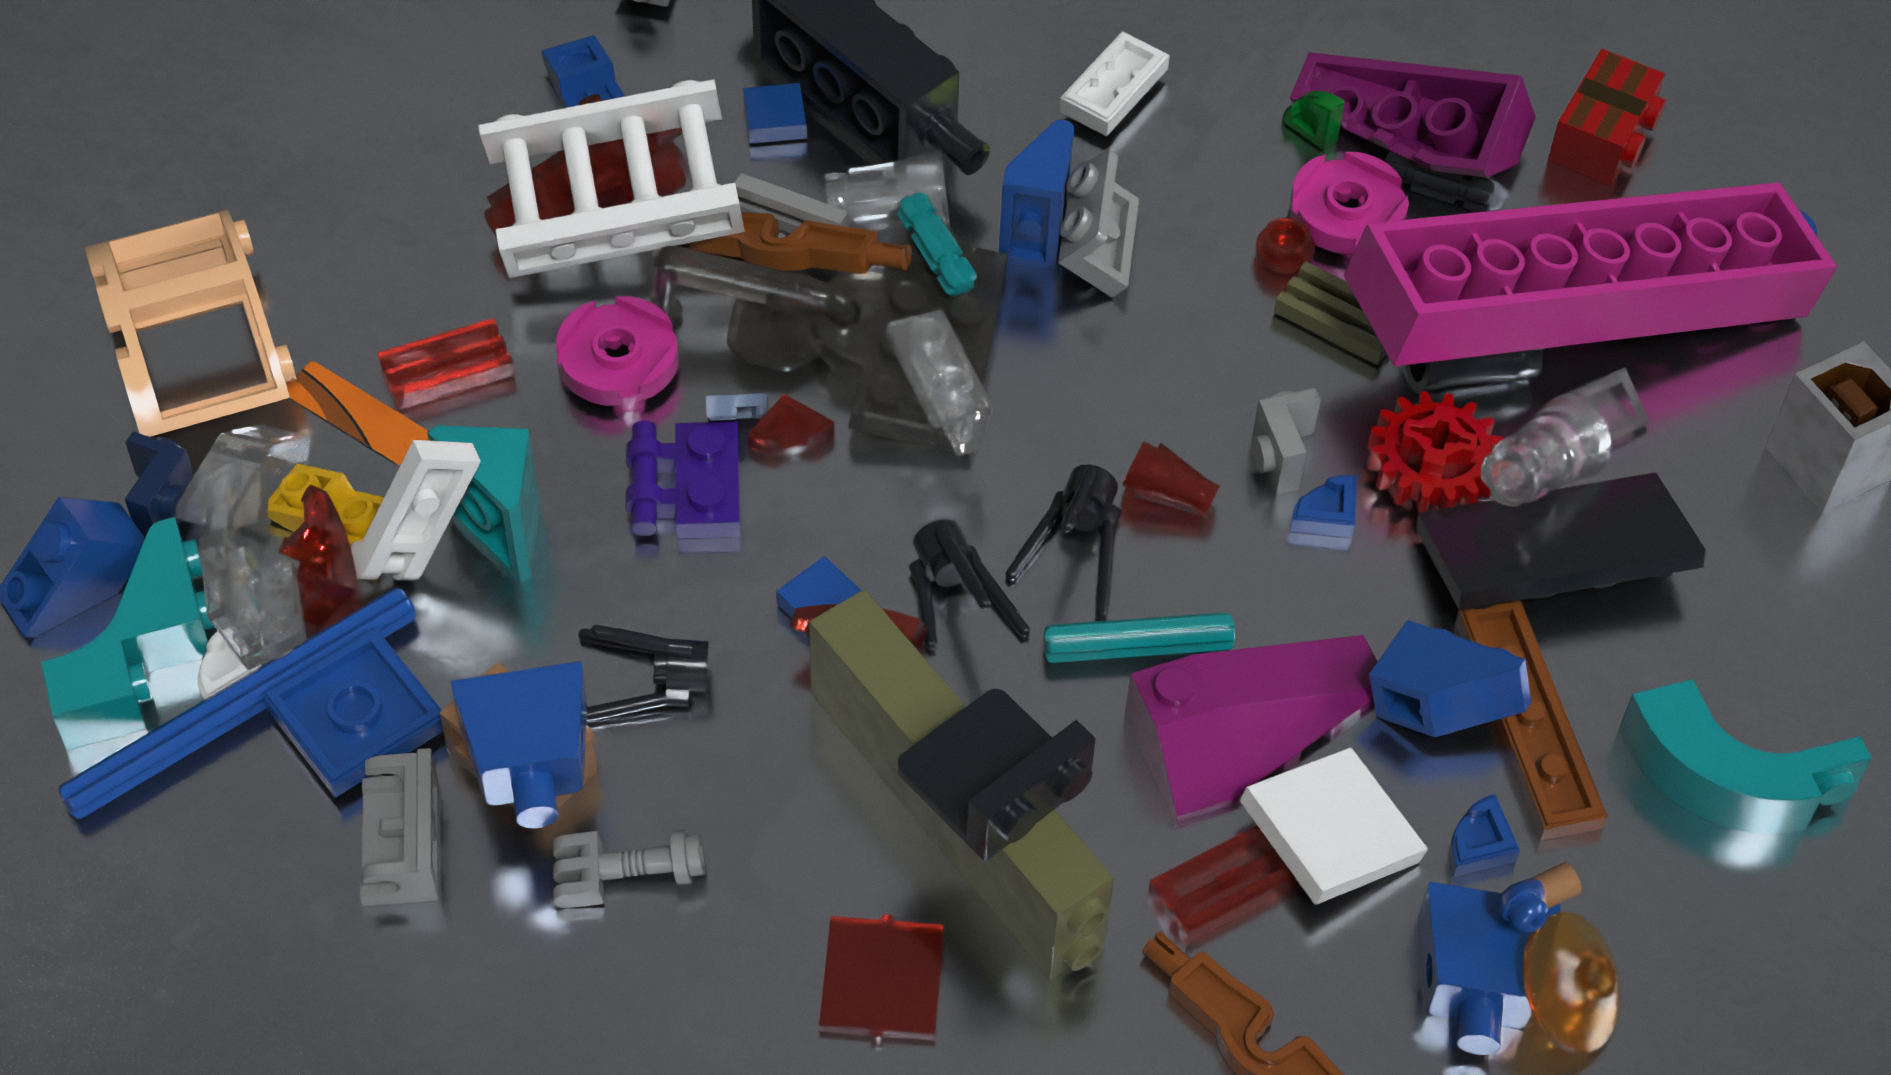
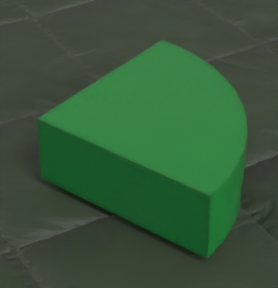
M1310 91L1286 108L1282 120L1316 146L1326 150L1338 140L1345 101L1329 92Z

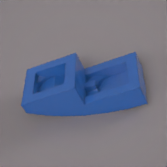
M595 35L541 50L544 65L563 108L625 97V94L616 82L613 62Z

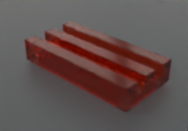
M495 318L377 352L380 368L397 411L515 376L513 360L510 353L507 354L506 344L503 337L499 335ZM494 356L492 359L459 368L461 365ZM436 373L435 376L428 377L405 385H401V383H405L411 380H415Z
M1258 825L1151 879L1148 892L1155 902L1159 900L1164 905V915L1170 923L1176 922L1179 927L1178 935L1187 944L1298 886L1299 882ZM1261 847L1267 852L1239 868H1232L1215 877L1214 881L1181 898L1176 893V891ZM1275 868H1278V869H1279V870H1277V871H1275V872H1273V873H1271V874H1269V875H1267V876L1261 878L1260 880H1258V881H1256V882H1254V883H1252V884H1250V885H1248V886H1246V887H1244V888L1238 890L1237 892H1235V893H1233V894H1231V895H1229V896H1227V897H1225V898H1223V899H1221V900L1215 902L1214 904H1212V905H1210V906H1208V907H1206V908H1204V909H1202V910H1200V911H1198V912H1196V913H1194V914H1191V912H1193V911H1195V910L1201 908L1202 906H1204V905H1206V904H1208V903H1210V902H1212V901H1214V900H1216V899H1218V898L1224 896L1225 894H1227V893H1229V892H1231V891H1233V890H1235V889H1237V888H1239V887H1241V886L1247 884L1248 882H1250V881H1252V880H1254V879H1256V878H1258V877H1260V876H1262V875H1264V874H1266V873L1272 871L1273 869H1275Z

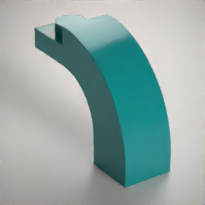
M1693 679L1633 693L1619 726V731L1637 765L1646 777L1670 800L1706 821L1749 833L1783 834L1806 830L1819 803L1822 805H1833L1844 801L1856 792L1858 784L1872 760L1861 736L1793 753H1771L1749 747L1734 739L1719 726L1710 713Z

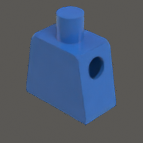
M577 661L452 680L451 686L459 726L485 802L493 806L514 803L516 821L525 828H541L555 822L558 818L556 796L577 793L584 786L588 705L582 662Z
M1428 882L1417 923L1426 1009L1433 1016L1459 1020L1457 1044L1462 1050L1477 1055L1496 1053L1501 1045L1502 1027L1521 1029L1527 1026L1540 991L1560 915L1561 903L1548 909L1547 921L1541 928L1531 933H1522L1513 926V923L1507 922L1502 918L1498 908L1499 898L1502 893Z

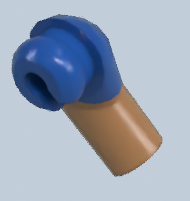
M1564 862L1531 878L1510 885L1499 898V912L1502 918L1507 922L1513 923V926L1518 931L1531 933L1545 924L1549 908L1581 894L1582 885L1573 867Z

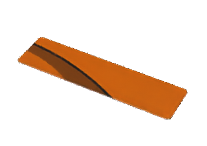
M315 361L309 362L296 375L297 380L286 384L290 399L399 466L413 440L429 441L427 429Z

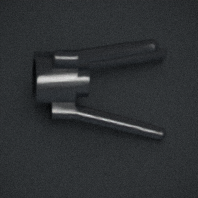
M1087 464L1075 467L1070 473L1064 491L1055 493L1049 510L1015 556L1014 561L1005 573L1006 578L1012 581L1019 576L1061 516L1063 520L1060 528L1064 532H1070L1073 528L1080 531H1091L1099 525L1102 527L1095 615L1099 620L1106 619L1111 593L1115 532L1122 514L1121 509L1113 504L1118 491V483L1115 477L1099 466Z
M950 519L935 520L926 524L916 533L913 539V546L919 558L909 565V570L916 583L925 646L928 650H935L938 646L930 584L932 581H936L937 584L944 587L964 582L971 596L983 610L991 606L989 595L1021 637L1029 636L1030 627L984 566L976 548L968 545L957 522Z
M594 625L591 629L583 628L578 633V637L582 641L654 654L653 684H666V691L587 707V722L663 706L688 707L689 692L706 693L709 641L668 639L602 625Z

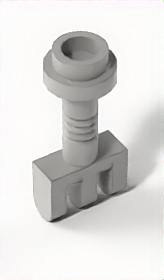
M686 829L671 831L670 845L649 847L644 850L638 849L637 851L633 849L630 852L626 850L624 852L603 853V844L598 831L561 835L553 840V856L560 859L553 864V879L555 882L561 883L553 889L554 904L560 908L604 904L603 881L621 879L625 876L631 877L632 875L636 877L645 874L653 875L674 872L677 885L693 883V876L705 875L706 871L702 837L700 834L688 836Z

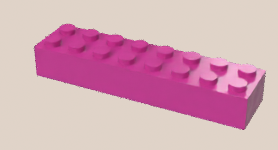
M1780 182L1367 223L1344 274V278L1393 366L1807 317L1838 266Z

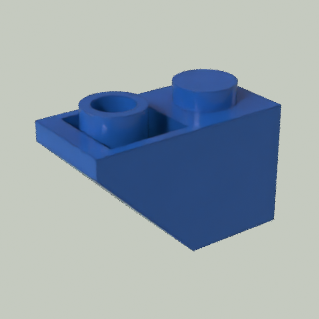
M58 497L0 585V601L24 637L35 638L118 594L131 575L145 538L120 503Z
M1410 620L1405 622L1369 673L1377 717L1432 737L1442 736L1523 713L1531 704L1526 660L1524 658L1515 656L1505 649L1491 648L1455 636L1445 629L1431 628Z

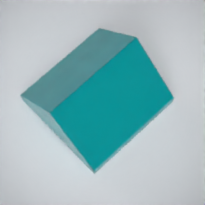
M435 426L427 432L429 441L473 443L481 461L452 519L520 585L531 578L540 511L530 430L525 428Z

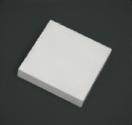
M1352 748L1247 786L1240 799L1244 808L1315 905L1418 864L1428 850Z

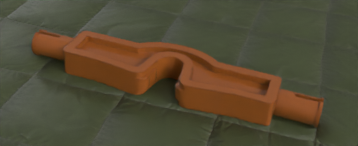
M741 212L745 232L689 243L691 251L739 257L750 265L772 271H797L812 267L866 274L872 265L907 270V266H910L912 249L909 244L901 245L878 242L877 231L805 220L790 235L778 238L780 233L778 221L774 218V215L769 213Z
M1162 931L1157 932L1154 939L1151 938L1144 946L1142 954L1147 956L1171 977L1169 995L1216 1036L1221 1055L1236 1075H1344L1308 1036L1295 1037L1291 1042L1276 1051L1269 1052L1261 1049L1256 1041L1264 1034L1265 1028L1271 1025L1274 1017V1011L1270 1002L1230 975L1207 953L1201 951L1193 958H1190L1168 939Z

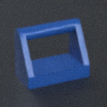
M1067 120L1054 121L1006 166L1002 185L998 263L1057 270L1062 241L1060 228L1066 214L1069 193L1067 191V182L1071 172L1074 126L1071 122Z

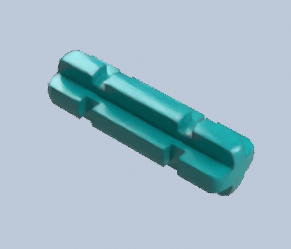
M918 192L912 196L907 195L900 201L897 215L908 231H915L910 236L931 270L935 274L941 273L937 277L939 283L951 297H956L961 293H968L974 288V281L977 278L973 267L966 257L961 256L959 258L963 251L943 219L937 214L933 215L937 210L929 197L923 192Z

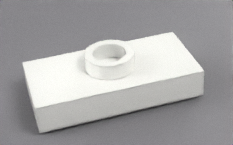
M1122 31L1060 97L1059 112L1107 137L1168 70L1170 55Z

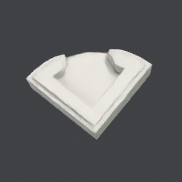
M230 624L216 632L206 645L207 651L201 661L197 674V684L202 700L262 666Z

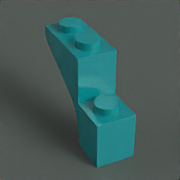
M175 517L158 521L149 528L116 613L106 629L91 642L73 652L41 661L52 717L66 751L145 730L146 726L141 703L152 701L146 673L203 658L207 651L208 637L206 630L216 628L218 624L208 589L196 592L193 579L205 576L196 540L182 541Z

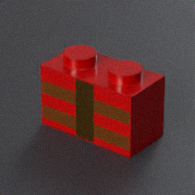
M1601 48L1558 121L1548 161L1612 186L1623 165L1632 169L1637 162L1646 140V136L1641 134L1644 128L1653 132L1660 121L1667 103V99L1659 97L1665 73Z

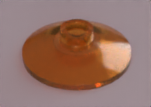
M1571 912L1548 915L1545 924L1538 930L1530 933L1524 951L1523 979L1528 1003L1539 1027L1556 1046L1564 1051L1575 1054L1593 1052L1605 1045L1610 1039L1618 1021L1620 984L1617 968L1604 938L1588 920Z

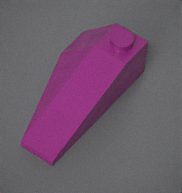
M1311 52L1306 57L1290 95V100L1293 103L1310 91L1319 90L1334 94L1345 101L1340 124L1341 128L1432 171L1485 178L1518 164L1536 118L1523 78L1520 75Z
M1364 635L1193 654L1131 673L1125 718L1175 823L1239 803L1247 786L1260 782L1279 767L1284 770L1300 758L1302 750L1324 734H1334L1374 705L1369 673L1378 661Z

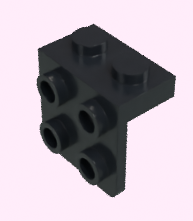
M991 689L902 753L898 758L897 771L899 776L984 862H987L1010 843L1017 842L1023 838L1036 823L1062 803L1074 799L1085 789L1093 775L1092 765L1096 738L1077 720L1054 737H1051L1006 692L1000 689Z

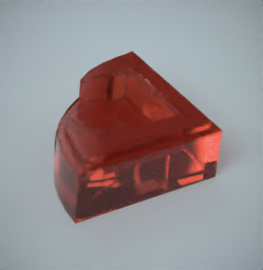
M783 394L748 433V447L765 454L777 456L806 453L820 447L835 435L834 421Z

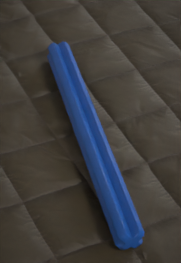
M401 588L389 590L64 782L58 788L63 804L76 819L86 817L265 710L261 695L374 627L385 638L414 621L416 613L412 601Z

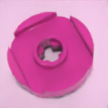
M1345 152L1343 160L1333 159L1325 162V154L1308 161L1294 178L1290 196V227L1295 233L1304 236L1318 247L1340 253L1346 259L1351 260L1367 223L1406 219L1409 206L1408 195L1405 197L1401 189L1402 179L1397 171L1379 158L1360 152ZM1353 198L1358 200L1359 203L1356 208H1348L1340 205L1336 200L1346 202Z
M615 296V304H606L597 308L595 300L585 303L565 318L556 335L557 366L561 382L582 399L599 405L612 406L616 411L622 413L639 410L645 404L646 399L655 396L670 383L678 367V343L673 332V324L668 315L653 303L637 297ZM622 344L629 346L628 354L621 357L607 356V352L604 350L607 347L616 350Z

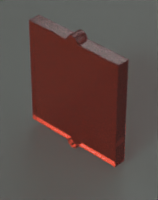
M889 914L883 915L881 920L831 916L819 1032L868 1035L876 1043L881 1042L884 1037L935 1041L944 925L894 921L893 916Z

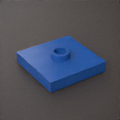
M376 627L261 694L265 708L335 798L362 782V778L372 776L365 774V760L379 755L409 753L443 732L439 713L442 709Z

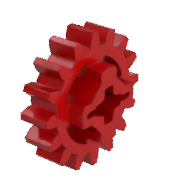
M1427 391L1420 393L1419 401L1416 405H1412L1403 396L1397 398L1394 412L1382 409L1379 413L1377 426L1371 428L1367 449L1370 451L1367 468L1370 471L1379 472L1376 487L1379 490L1394 487L1397 490L1394 503L1398 506L1405 503L1409 498L1417 501V513L1427 511L1429 505H1438L1439 509L1453 507L1454 503L1457 502L1460 505L1476 503L1478 495L1489 498L1492 495L1495 481L1500 478L1505 460L1501 456L1504 438L1491 435L1495 423L1493 418L1475 419L1474 413L1477 404L1470 402L1462 409L1453 406V394L1450 393L1445 394L1441 403L1433 402Z

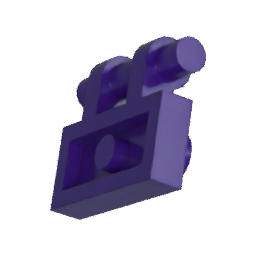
M647 420L635 422L632 426V439L626 444V465L632 471V485L626 489L625 509L632 516V532L639 536H650L657 530V519L676 518L677 539L740 537L738 422L675 423V443H661L657 440V426L653 422ZM657 473H676V488L662 489L657 485Z

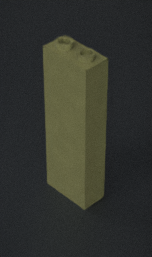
M865 589L809 621L811 694L1049 980L1069 967L1073 971H1078L1093 962L1102 952L1105 945L1114 877L1056 810H1053L1036 823L1023 838L1017 842L1010 843L987 862H984L899 776L897 771L898 758L902 753L966 707L965 704Z

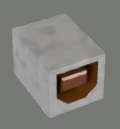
M1865 341L1795 373L1765 446L1767 451L1822 513L1891 480V370Z

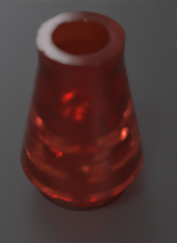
M1145 441L1142 443L1122 484L1123 487L1136 492L1133 497L1134 499L1192 513L1204 519L1220 487L1219 484L1207 479L1163 443L1156 447Z

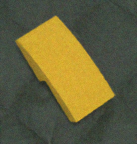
M297 463L290 473L283 478L278 488L261 509L267 518L321 546L349 556L352 544L356 541H363L384 497L354 491L344 473Z

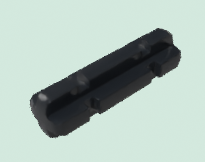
M1392 151L1387 154L1384 160L1401 177V189L1404 184L1411 186L1410 192L1451 205H1455L1456 200L1464 202L1462 208L1476 213L1486 212L1490 207L1495 192V183L1492 180L1473 176L1472 180L1464 178L1465 175L1432 171Z

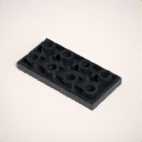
M1656 472L1419 512L1417 517L1416 530L1459 610L1470 608L1486 609L1499 603L1527 598H1548L1556 593L1590 587L1605 588L1615 583L1653 576L1668 577L1676 572L1704 568L1706 556L1705 547Z

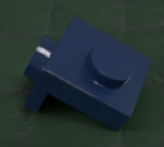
M132 432L125 444L135 474L139 479L126 496L125 502L132 521L145 538L149 528L158 521L175 517L177 524L181 522L189 509L191 497L198 487L187 450L168 438L157 437L154 439L137 432Z

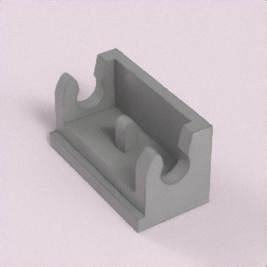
M431 748L417 749V753L371 757L365 760V774L374 776L362 778V870L360 885L362 907L438 901L439 782ZM380 774H394V775H392V776H383V775H380Z

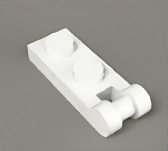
M412 441L363 541L354 542L350 548L348 564L350 574L354 579L375 580L381 574H391L395 580L416 581L421 577L481 462L473 443Z

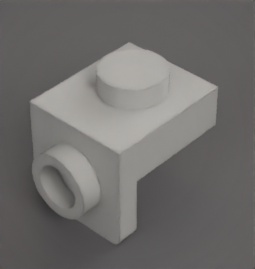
M1315 388L1297 392L1283 391L1269 398L1258 400L1251 441L1252 455L1257 470L1260 473L1267 472L1276 495L1300 490L1307 451L1301 437L1314 433L1321 402Z

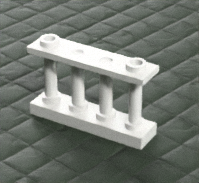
M686 80L674 84L671 88L527 116L511 114L500 117L495 122L478 125L480 137L490 165L501 162L506 163L515 223L510 227L496 229L499 252L509 278L745 232L736 184H717L705 126L707 122L722 120L715 80L702 82ZM682 128L693 189L689 192L661 197L657 193L646 134ZM623 139L634 200L627 204L601 208L598 206L588 145ZM564 150L575 211L571 215L545 220L539 219L529 157Z

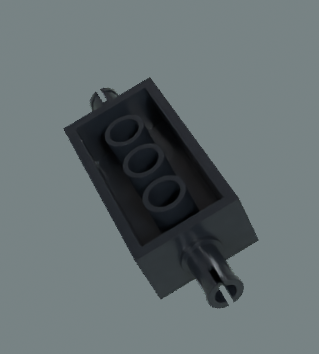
M752 0L754 61L782 84L800 83L802 101L904 186L909 185L947 158L958 166L959 170L965 175L976 173L986 163L990 155L988 151L990 146L958 122L960 72L947 57L934 52L919 40L907 25L899 24L879 8L874 0Z

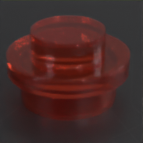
M1279 218L1271 221L1257 237L1255 252L1258 260L1266 268L1278 273L1291 274L1299 272V268L1305 261L1311 264L1315 253V242L1305 224L1292 218Z

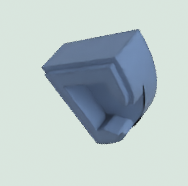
M768 393L706 395V416L710 418V421L765 418V415L769 414Z

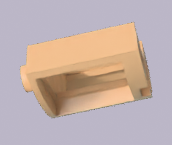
M224 210L85 247L109 334L122 330L126 346L114 350L140 434L151 437L290 398L286 383L297 380L287 345L274 346L246 256L254 254V250L244 219L233 222L229 211ZM242 304L267 383L160 412L136 332Z

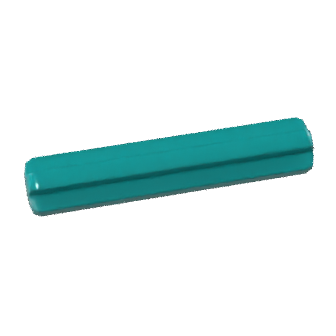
M1227 612L1053 624L1046 626L1043 632L1044 654L1046 660L1051 663L1223 651L1233 648L1235 641L1234 621L1231 614Z

